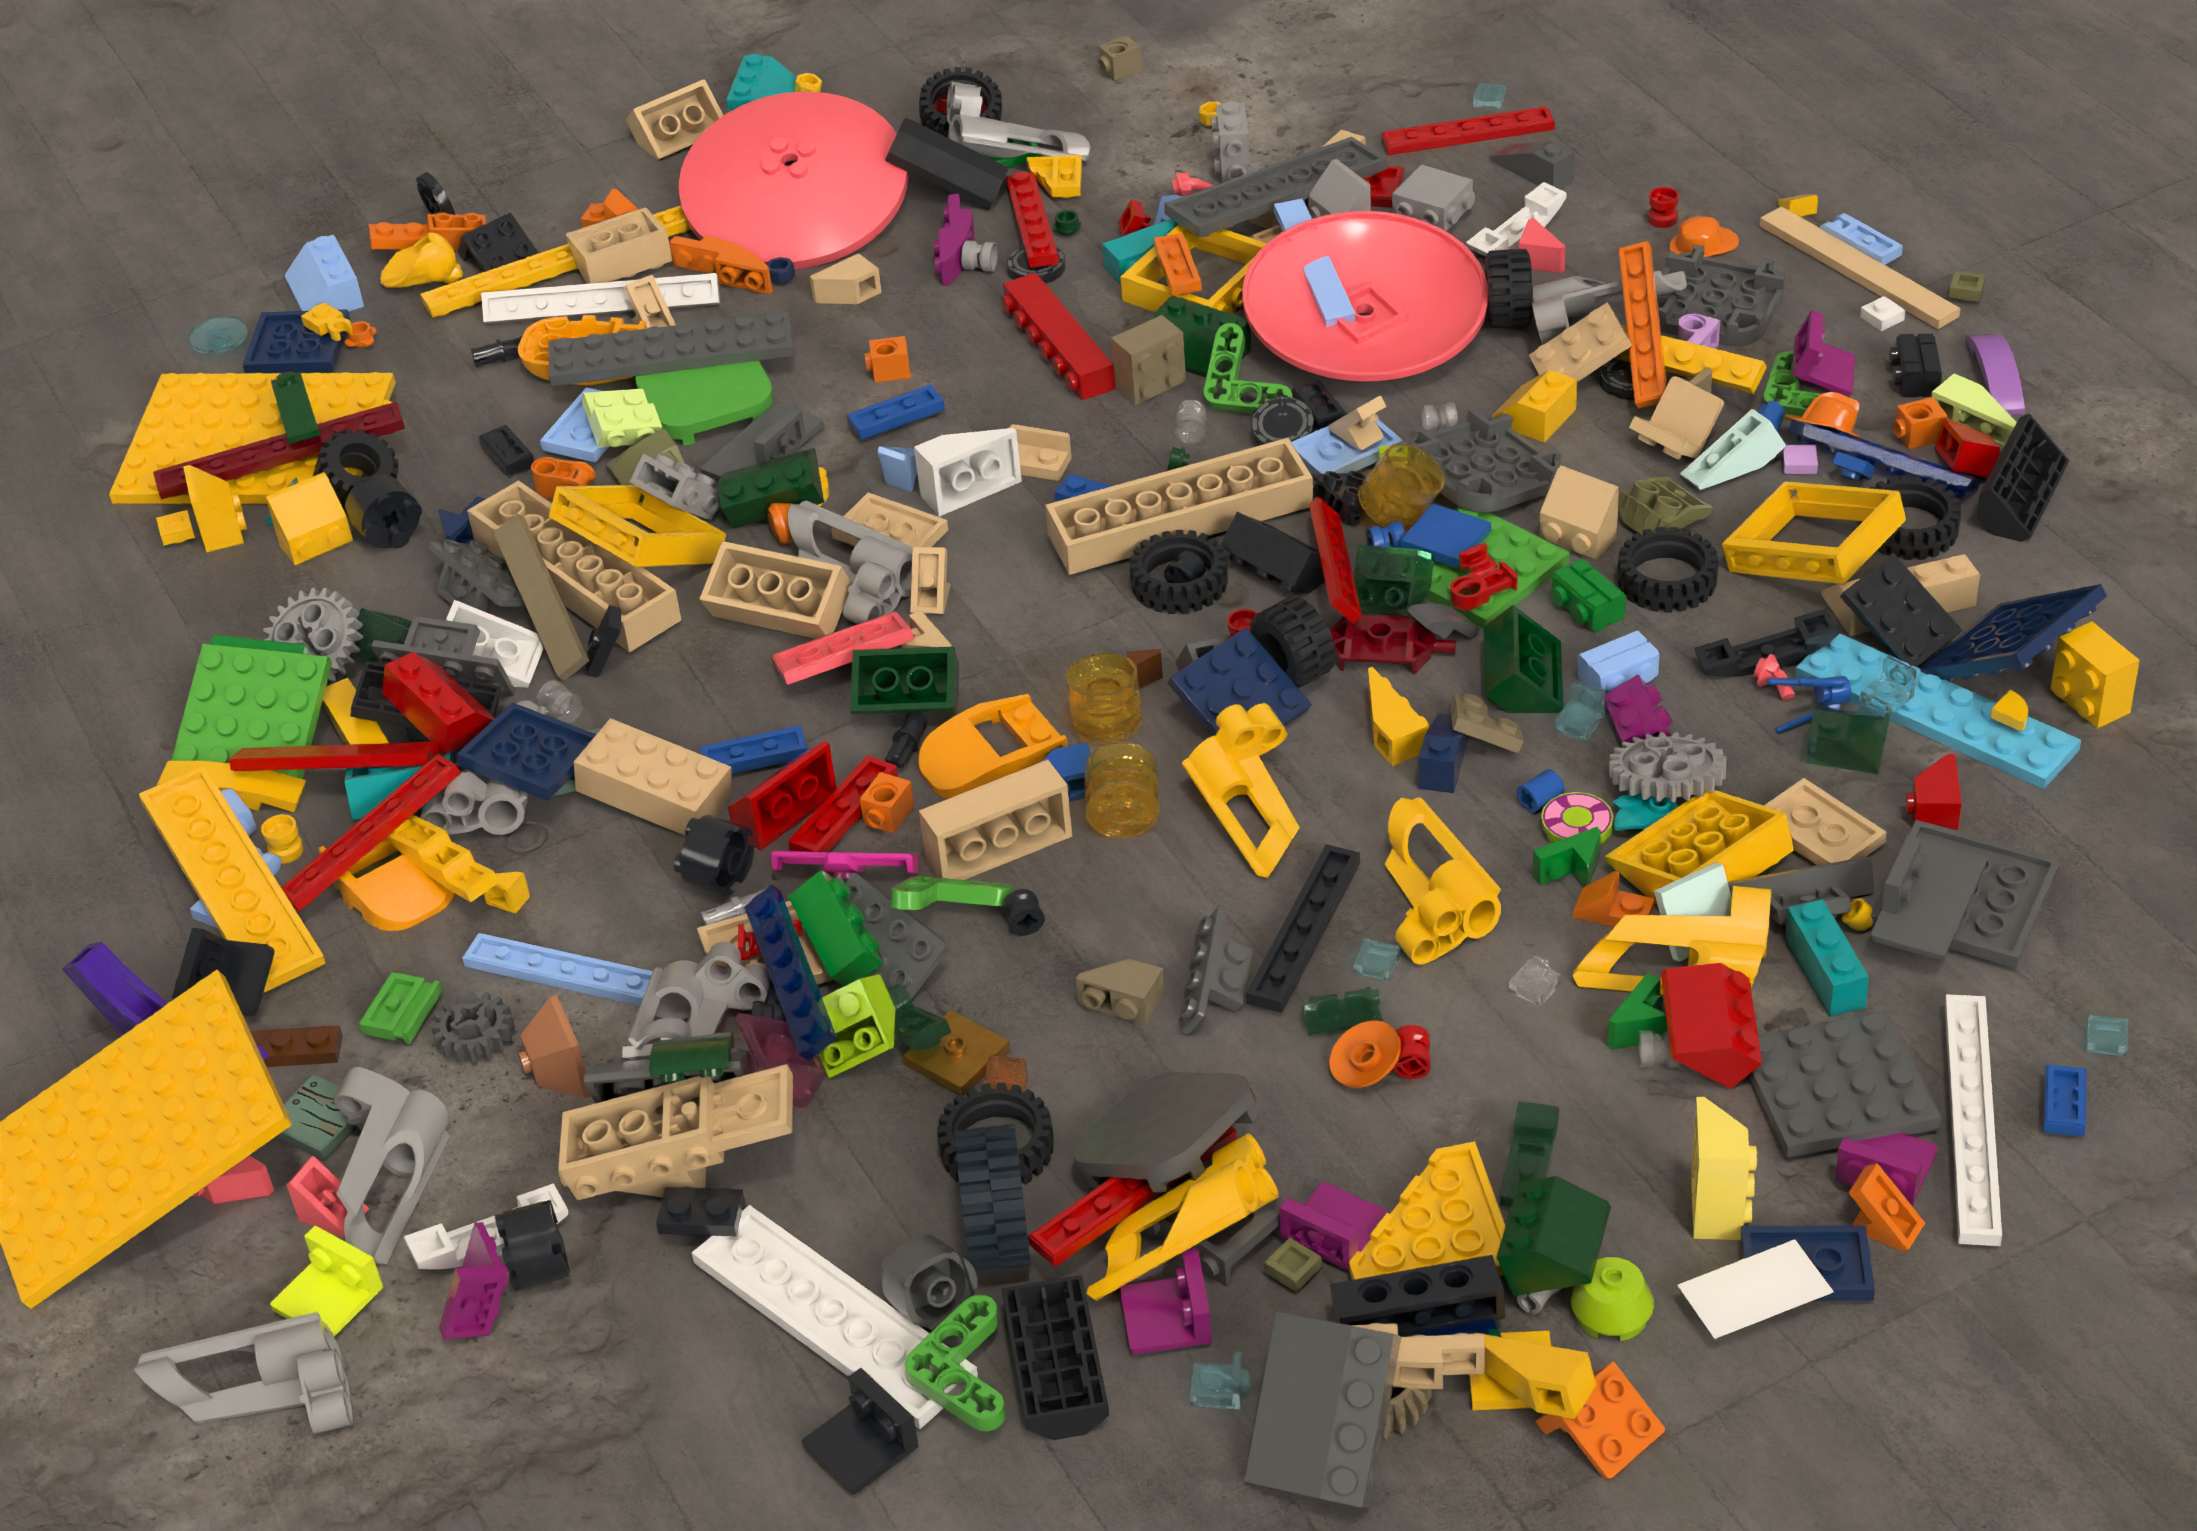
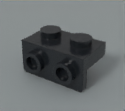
M665 1187L656 1222L658 1234L737 1236L741 1214L746 1208L743 1189Z

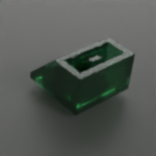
M1358 545L1354 582L1361 613L1412 616L1407 610L1411 605L1421 604L1431 589L1435 555L1420 549Z

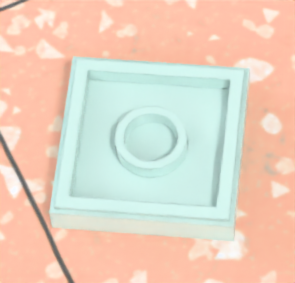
M1716 862L1654 891L1660 915L1730 916L1732 897L1725 870L1722 864ZM1669 945L1672 959L1680 962L1688 958L1690 947Z

